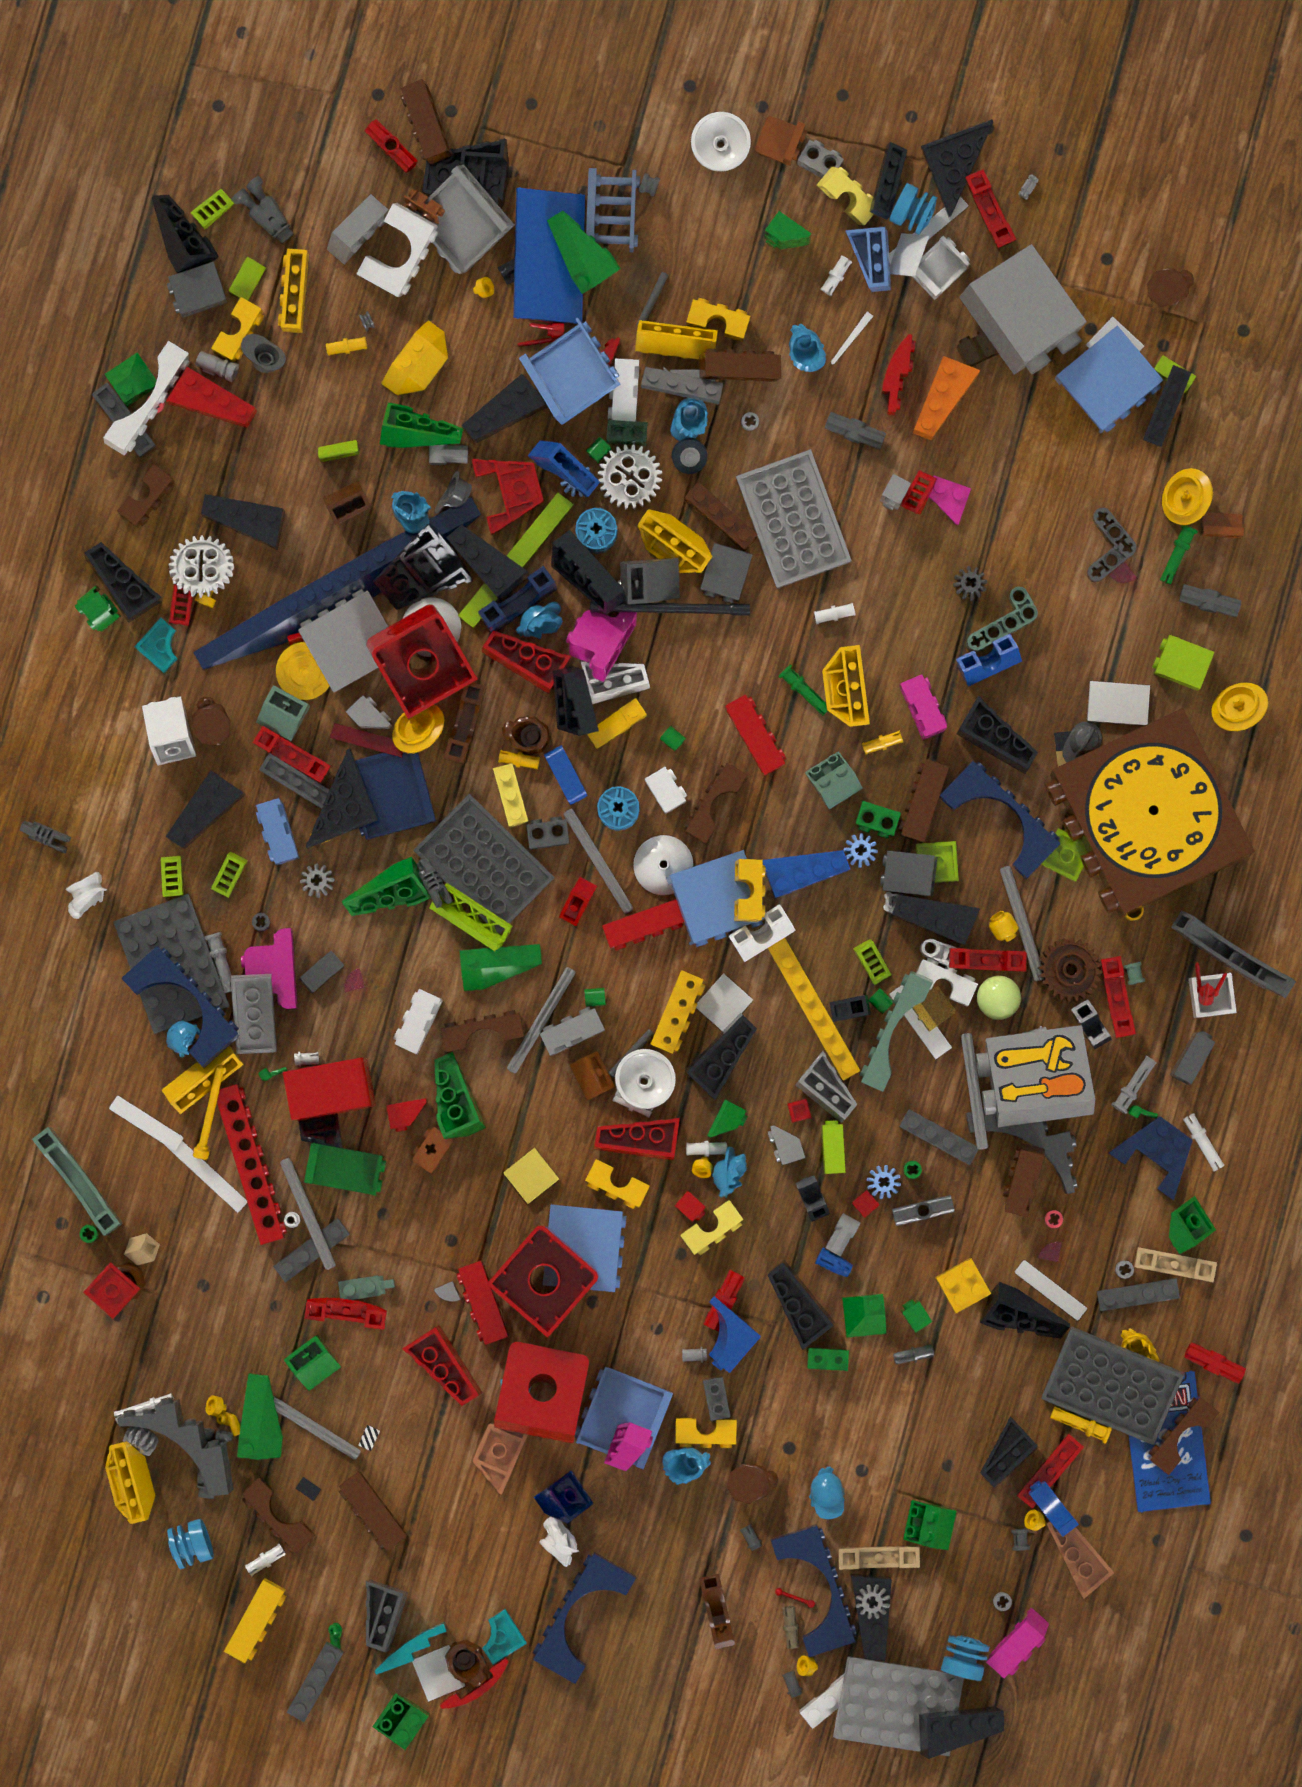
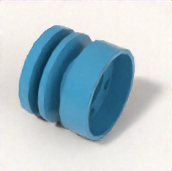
M907 183L900 194L889 221L901 226L907 219L910 221L908 230L911 231L914 224H917L915 234L920 235L928 226L934 214L938 197L933 195L929 203L925 202L929 193L925 192L921 199L917 198L919 188Z
M602 508L588 509L579 516L576 522V537L590 553L600 554L607 552L615 544L618 530L615 518L610 512ZM594 525H598V528L602 529L599 530V534H595L591 530L594 529Z
M621 786L612 787L606 790L599 798L597 805L598 816L601 822L609 829L615 831L626 830L637 821L639 801L629 789ZM614 804H623V811L621 813L619 811L614 812Z
M201 1518L188 1522V1532H185L181 1525L177 1526L178 1535L174 1528L167 1530L170 1552L179 1569L186 1568V1561L189 1566L194 1565V1555H196L200 1563L214 1558L211 1540Z
M949 1636L948 1642L956 1644V1647L947 1645L946 1650L954 1653V1656H944L941 1670L962 1678L981 1681L985 1667L978 1664L977 1660H987V1656L979 1653V1651L989 1652L990 1646L966 1636Z

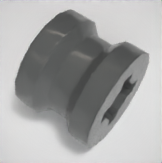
M645 173L639 192H647L650 196L654 197L660 178H652L649 174Z

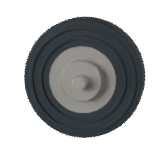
M685 438L677 442L671 454L672 462L676 469L685 474H694L702 470L708 457L705 446L694 438Z

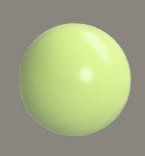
M993 976L985 980L979 987L977 1003L980 1010L987 1017L1002 1020L1011 1017L1018 1010L1021 1003V993L1017 984L1010 978Z

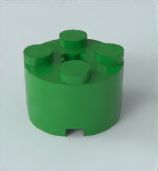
M94 586L79 598L74 606L81 615L85 614L89 619L87 623L93 630L96 629L102 632L119 619L121 615L117 614L118 609L105 593L101 595L98 592L101 589L98 586Z

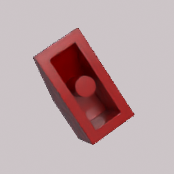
M579 877L570 892L559 918L577 926L597 886Z
M427 1098L386 1105L390 1129H395L396 1132L407 1131V1126H412L427 1104Z

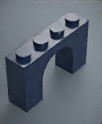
M544 566L527 577V584L517 593L498 604L492 601L478 611L481 620L490 633L492 631L498 632L522 615L527 609L535 606L557 590L554 579Z

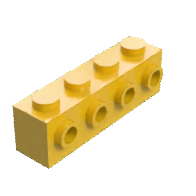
M287 249V255L283 256V267H286L285 275H282L281 286L284 287V293L280 294L282 314L278 316V326H281L283 332L303 333L309 261L307 250Z
M639 320L635 351L661 354L663 356H677L684 359H699V355L706 352V349H716L718 330Z
M681 970L650 1045L673 1054L674 1050H679L682 1040L679 1039L682 1032L686 1033L690 1022L687 1021L690 1013L694 1014L698 1003L695 1002L697 995L701 996L705 985L702 982L704 979Z
M228 1046L205 1068L196 1062L163 1088L162 1092L179 1114H182L211 1091L217 1066L224 1068L222 1082L244 1064L235 1051Z
M266 1578L263 1579L225 1648V1653L243 1663H246L248 1659L252 1661L257 1652V1649L254 1648L258 1641H263L267 1633L264 1630L268 1623L272 1624L277 1615L274 1613L277 1605L281 1607L287 1597L284 1595L286 1589Z

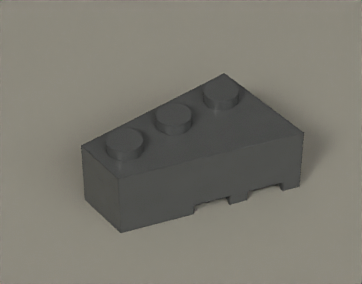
M367 1580L366 1646L387 1652L391 1650L409 1592L373 1580Z

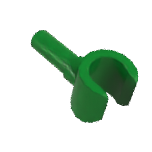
M283 1067L272 1072L265 1068L258 1075L262 1081H268L275 1075L287 1071V1068Z
M1136 1105L1131 1106L1128 1114L1137 1119L1140 1114L1156 1119L1158 1117L1157 1113L1146 1111Z

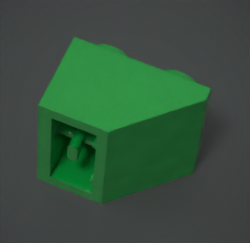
M319 1335L314 1336L283 1359L308 1391L341 1368V1365Z
M911 1500L903 1540L930 1548L949 1550L957 1510Z
M395 1693L372 1727L406 1750L430 1713L411 1700Z

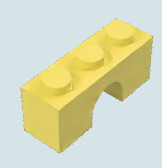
M831 167L817 186L831 199H838L843 192H847L850 196V204L844 212L858 225L865 226L874 215L870 212L873 196L868 193L865 194L861 190L863 187L857 181H852L848 178V172L842 167Z
M513 764L493 768L509 828L529 823Z
M730 1200L713 1211L718 1218V1226L714 1231L704 1232L696 1223L680 1235L694 1255L697 1253L702 1255L710 1249L708 1247L710 1243L715 1241L717 1244L726 1237L724 1233L731 1229L734 1232L742 1226L741 1221L743 1218Z

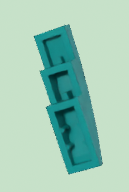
M443 1622L429 1628L405 1642L375 1669V1674L377 1675L414 1661L413 1652L431 1646L430 1637L447 1632L446 1623Z

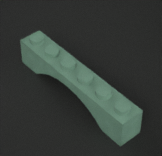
M910 971L909 975H904L900 984L904 987L901 993H896L892 1002L895 1004L893 1011L889 1010L884 1019L887 1022L885 1029L880 1028L876 1037L879 1042L876 1048L872 1046L868 1058L871 1060L868 1066L864 1064L860 1072L862 1083L882 1092L884 1091L892 1073L889 1062V1042L893 1030L906 1012L915 1005L925 1001L933 980L913 971Z
M47 1127L32 1139L75 1193L92 1221L104 1236H107L123 1224L52 1127Z

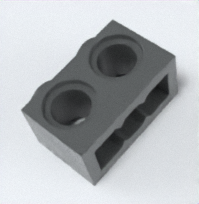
M562 816L552 817L549 822H542V819L531 820L530 824L526 825L530 850L570 844L566 819L562 820ZM555 826H561L564 830L563 834L559 837L552 834V829ZM535 829L543 830L544 835L541 839L533 838L532 833Z
M723 1376L704 1379L703 1384L710 1420L730 1417Z

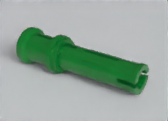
M1181 525V532L1177 540L1173 542L1175 548L1159 579L1160 581L1165 582L1169 575L1166 584H1172L1185 552L1191 548L1190 543L1194 534L1198 533L1196 529L1187 525Z
M789 664L778 677L780 679L783 678L791 686V690H796L823 716L827 712L826 702L808 686L804 677L799 676L792 669V665Z

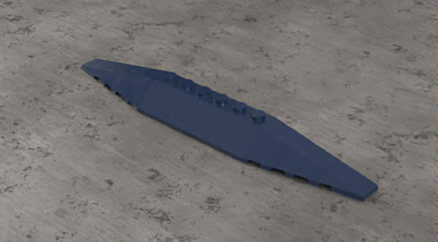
M471 497L462 506L452 507L430 518L429 524L436 527L449 542L446 537L460 525L467 528L481 516V513ZM405 531L276 602L194 651L193 653L202 669L205 670L289 642L287 636L299 633L298 629L301 628L300 624L309 618L311 621L319 618L318 613L325 609H328L329 612L336 608L334 604L343 599L348 602L353 599L352 594L361 589L364 592L368 590L372 598L381 594V590L373 580L418 533Z

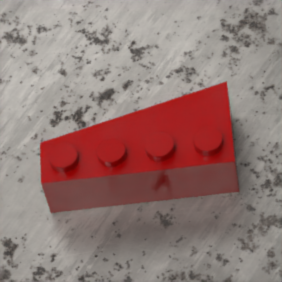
M186 367L166 400L169 405L181 407L185 410L194 411L245 428L249 426L257 413L254 406L189 367Z

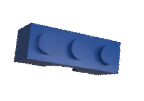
M1011 634L993 641V649L986 656L978 657L975 651H972L956 659L959 671L968 687L1022 662L1019 648Z

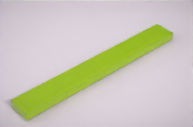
M557 493L508 553L507 557L524 568L574 505L560 493ZM484 583L458 616L474 629L481 621L478 611L492 601L496 602L498 598Z

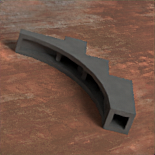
M1182 910L1171 926L1172 929L1195 947L1212 955L1224 966L1238 972L1249 982L1260 988H1265L1286 999L1296 983L1293 978L1256 959L1210 929L1196 917Z
M983 1109L986 1131L1010 1134L1033 1146L1044 1148L1045 1157L1054 1166L1059 1175L1065 1194L1075 1192L1074 1188H1077V1181L1075 1176H1071L1070 1172L1073 1164L1071 1156L1066 1154L1074 1151L1073 1147L1076 1146L1075 1137L1070 1135V1131L1046 1136L1045 1132H1048L1046 1121L998 1127L996 1114L985 1115ZM972 1112L965 1113L969 1133L975 1132Z
M173 1397L163 1398L161 1402L155 1405V1408H145L143 1412L127 1410L117 1418L119 1426H136L151 1429L178 1443L198 1466L205 1480L209 1496L226 1495L234 1490L226 1442L219 1443V1440H213L206 1443L203 1421L188 1419L183 1423L180 1399L173 1400Z

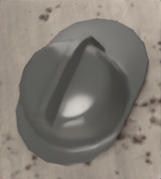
M249 334L241 342L243 354L252 361L255 369L262 373L274 372L280 369L286 361L282 349L258 334Z
M456 471L452 476L446 491L436 505L435 514L444 506L457 508L468 500L472 486L459 477V471Z
M1091 722L1077 724L1072 729L1063 747L1065 761H1072L1099 748L1102 741V734L1099 728Z

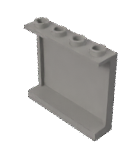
M459 165L451 171L453 174L428 197L425 204H428L432 199L443 206L445 213L442 217L438 216L439 224L436 229L438 235L434 242L430 241V243L436 246L437 252L441 257L447 259L450 263V268L454 272L462 274L466 273L514 224L464 165ZM414 212L422 217V214H420L419 212Z
M363 589L352 594L353 599L348 602L345 599L334 604L335 609L330 612L328 609H325L317 614L319 618L311 621L309 618L300 624L301 628L298 629L333 692L378 668L366 647V642L373 635L386 629L388 625L368 590L365 592Z

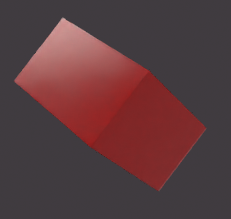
M429 604L373 635L366 642L367 649L408 719L478 680L445 620L434 605ZM419 651L431 653V659L425 667L420 669L409 667L410 659L415 653Z
M361 1057L283 1072L291 1120L300 1121L376 1106L367 1058Z
M539 1225L528 1235L489 1280L487 1285L548 1338L597 1282L599 1274L591 1264L547 1226ZM549 1266L555 1270L558 1276V1284L553 1291L543 1293L533 1287L531 1275L535 1268Z
M522 1342L512 1343L508 1351L494 1419V1428L574 1443L589 1367L588 1358L582 1354ZM537 1382H546L554 1388L556 1394L549 1401L540 1402L531 1397L529 1389Z

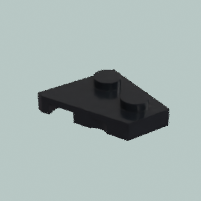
M338 1114L299 1121L301 1141L342 1148Z

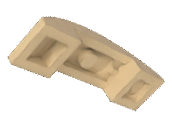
M1138 1247L1134 1267L1214 1282L1217 1262Z
M889 1546L838 1549L839 1570L920 1567L919 1547Z

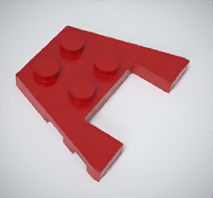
M471 459L476 478L496 473L506 512L486 517L491 535L544 502L534 463Z

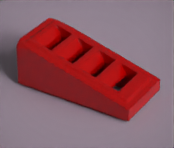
M919 470L900 506L921 515L937 478ZM923 478L930 483L926 485L920 482V479ZM917 485L925 488V492L916 489ZM914 492L921 495V499L914 497ZM910 501L917 502V506L910 504Z
M174 583L169 623L189 626L193 597L190 590L189 594L178 593L177 583ZM177 597L186 598L188 602L177 601ZM176 605H177V606H184V607H187V610H181V609H175V608H176ZM175 613L186 615V618L174 617Z

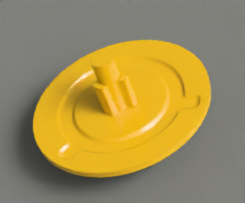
M1193 468L1184 469L1176 473L1166 484L1162 495V507L1167 518L1179 525H1189L1201 519L1209 509L1213 497L1210 479L1202 471Z
M305 642L289 646L280 655L276 665V677L283 691L300 700H310L319 697L329 688L330 685Z
M1234 684L1223 690L1214 700L1212 705L1213 720L1224 730L1241 731L1257 724L1265 715L1268 708V697L1265 691L1256 684Z
M434 704L410 719L403 713L393 728L392 738L395 746L405 753H417L430 747L443 730V712Z

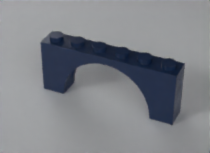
M972 761L944 790L939 798L953 811L968 801L981 798L994 799L1010 807L1021 822L1024 837L1021 853L1012 867L1027 880L1060 845L1058 840L1060 838L1053 831L1048 832L1044 828L1045 824L1038 817L1034 819L1029 814L1030 809L1023 803L1019 805L1014 800L1016 796L1008 789L1004 791L1000 787L1001 782L995 776L990 777L985 773L987 769L980 762L976 764Z
M156 946L121 979L136 995L150 987L169 984L182 987L195 996L202 1010L203 1024L200 1036L195 1045L189 1050V1053L205 1068L240 1036L237 1033L239 1028L232 1020L228 1023L224 1019L226 1014L219 1006L216 1008L212 1006L210 996L205 991L200 993L197 989L199 986L192 977L187 978L183 974L185 969L178 962L174 964L170 960L172 955L165 948L161 950Z
M817 1524L771 1539L777 1560L786 1558L805 1560L816 1566L825 1575L830 1585L831 1603L826 1617L817 1628L802 1636L809 1657L854 1643V1637L857 1636L854 1624L849 1625L848 1617H851L848 1606H843L841 1598L845 1597L842 1587H837L835 1579L838 1578L835 1566L830 1567L828 1561L832 1557L829 1548H824L822 1542L825 1539L823 1529H818Z
M596 1552L592 1556L588 1554L583 1563L586 1566L584 1571L577 1573L573 1580V1583L576 1585L572 1591L568 1589L563 1598V1601H565L562 1609L557 1608L552 1617L555 1619L552 1627L550 1625L546 1627L542 1635L545 1639L542 1644L537 1643L532 1652L535 1654L534 1661L576 1684L586 1664L574 1655L566 1640L565 1619L570 1608L579 1598L593 1591L611 1590L626 1596L636 1579L635 1575Z

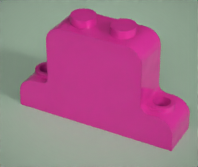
M590 610L585 611L581 618H577L573 632L570 631L567 636L566 642L569 643L570 655L589 662L592 676L604 682L636 627L637 612H619L616 617H610L602 613L590 612Z
M283 928L274 934V945L247 948L244 956H241V967L245 968V975L272 974L273 994H277L278 1006L281 1005L286 1009H298L292 928Z

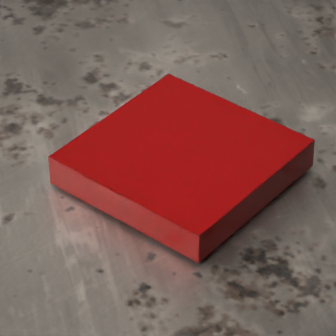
M110 1262L83 1293L111 1319H114L140 1291V1288Z

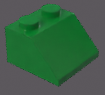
M778 211L765 229L764 238L770 247L774 249L777 247L781 250L808 245L811 241L812 233Z

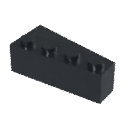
M521 374L461 426L476 444L548 408L538 391Z
M204 495L201 511L203 517L278 550L285 516L283 508Z
M102 542L84 552L85 559L128 623L162 602V597L151 589L144 580L140 579L133 570L127 567Z
M210 771L166 837L183 849H186L246 794L213 771Z
M740 1013L685 1069V1072L716 1100L757 1028Z

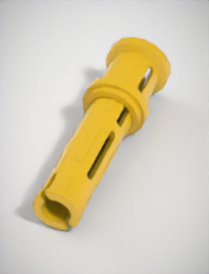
M1054 1406L1050 1419L1085 1432L1087 1437L1093 1436L1098 1438L1104 1444H1106L1112 1429L1111 1427L1098 1424L1094 1420L1089 1421L1056 1406Z

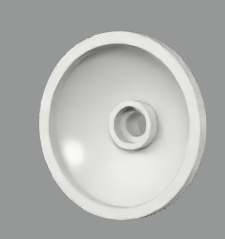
M715 112L708 114L696 124L692 133L691 147L694 156L700 164L713 171L722 172L736 168L745 160L750 150L751 139L747 126L739 117L731 113ZM723 142L724 147L719 148L717 143Z
M434 597L423 598L421 601L413 603L405 612L403 618L426 605H434L445 620L456 642H458L461 634V620L455 608L447 601ZM428 651L417 652L419 655L431 657V653Z
M667 835L655 836L645 841L637 850L634 858V873L638 882L647 891L657 895L673 894V888L671 884L668 885L666 877L693 867V858L688 847L679 839ZM661 861L667 862L666 868L660 867Z
M640 1049L629 1053L621 1060L616 1070L615 1084L618 1093L628 1104L640 1109H651L660 1106L671 1096L675 1087V1072L670 1061L661 1053L650 1049ZM646 1079L648 1083L643 1085L640 1080Z

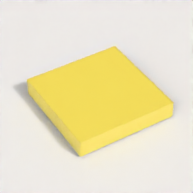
M535 1148L503 1172L527 1204L559 1180Z

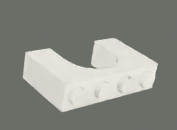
M393 203L384 222L402 231L409 238L411 243L410 258L403 266L395 268L382 263L370 255L365 256L357 275L396 297H400L403 294L406 295L410 289L409 281L417 275L420 269L418 266L420 260L426 258L429 252L427 247L430 241L434 242L438 235L436 231L438 226L404 206Z

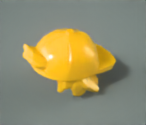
M1132 1329L1122 1331L1121 1337L1124 1340L1121 1347L1160 1362L1156 1349L1146 1335L1137 1333Z

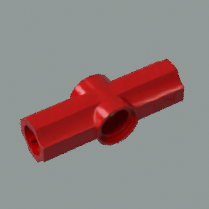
M377 119L372 121L364 130L384 151L385 155L390 157L405 173L411 171L418 163V160L399 142L398 138L393 136ZM390 142H394L396 144V148L393 150H388L386 148V145Z
M729 1270L721 1289L719 1288L715 1295L730 1310L737 1299L736 1295L745 1277ZM712 1306L703 1324L719 1332L718 1314Z
M1190 1342L1185 1351L1184 1358L1203 1366V1369L1218 1376L1221 1375L1239 1384L1245 1374L1246 1368L1196 1343Z

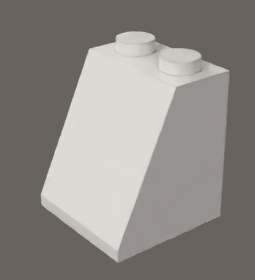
M171 697L164 701L151 702L148 705L142 706L149 746L158 766L196 757L190 726L181 697Z

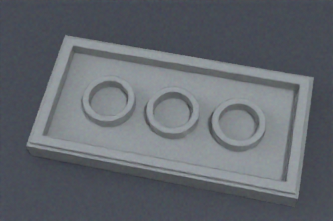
M272 974L231 976L234 1024L239 1028L237 1033L240 1035L235 1040L236 1054L277 1052Z

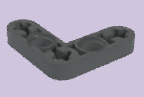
M1106 508L1097 509L1093 514V521L1113 545V548L1088 568L1087 577L1092 582H1099L1136 552L1134 540ZM1099 512L1101 514L1105 513L1107 515L1105 520L1108 523L1111 520L1113 521V523L1110 524L1106 530L1103 528L1104 526H1106V523L1103 520L1098 521L1097 519L1099 517ZM1110 528H1118L1120 536L1117 538L1111 537L1109 534ZM1123 536L1126 537V539H1124L1123 542L1126 545L1131 544L1132 546L1130 548V553L1128 551L1124 552L1122 550L1124 548V545L1121 542L1119 543V545L1116 544V542L1119 541ZM1114 555L1117 558V564L1114 566L1108 565L1106 562L1107 556ZM1102 561L1105 568L1099 573L1101 577H1093L1091 575L1093 573L1092 568L1095 570L1099 569L1102 566L1099 562Z

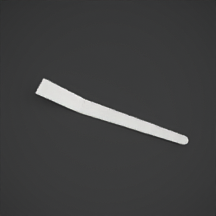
M866 312L835 355L831 364H835L872 319L873 315Z

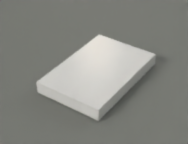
M1090 681L1087 721L1147 725L1150 685Z

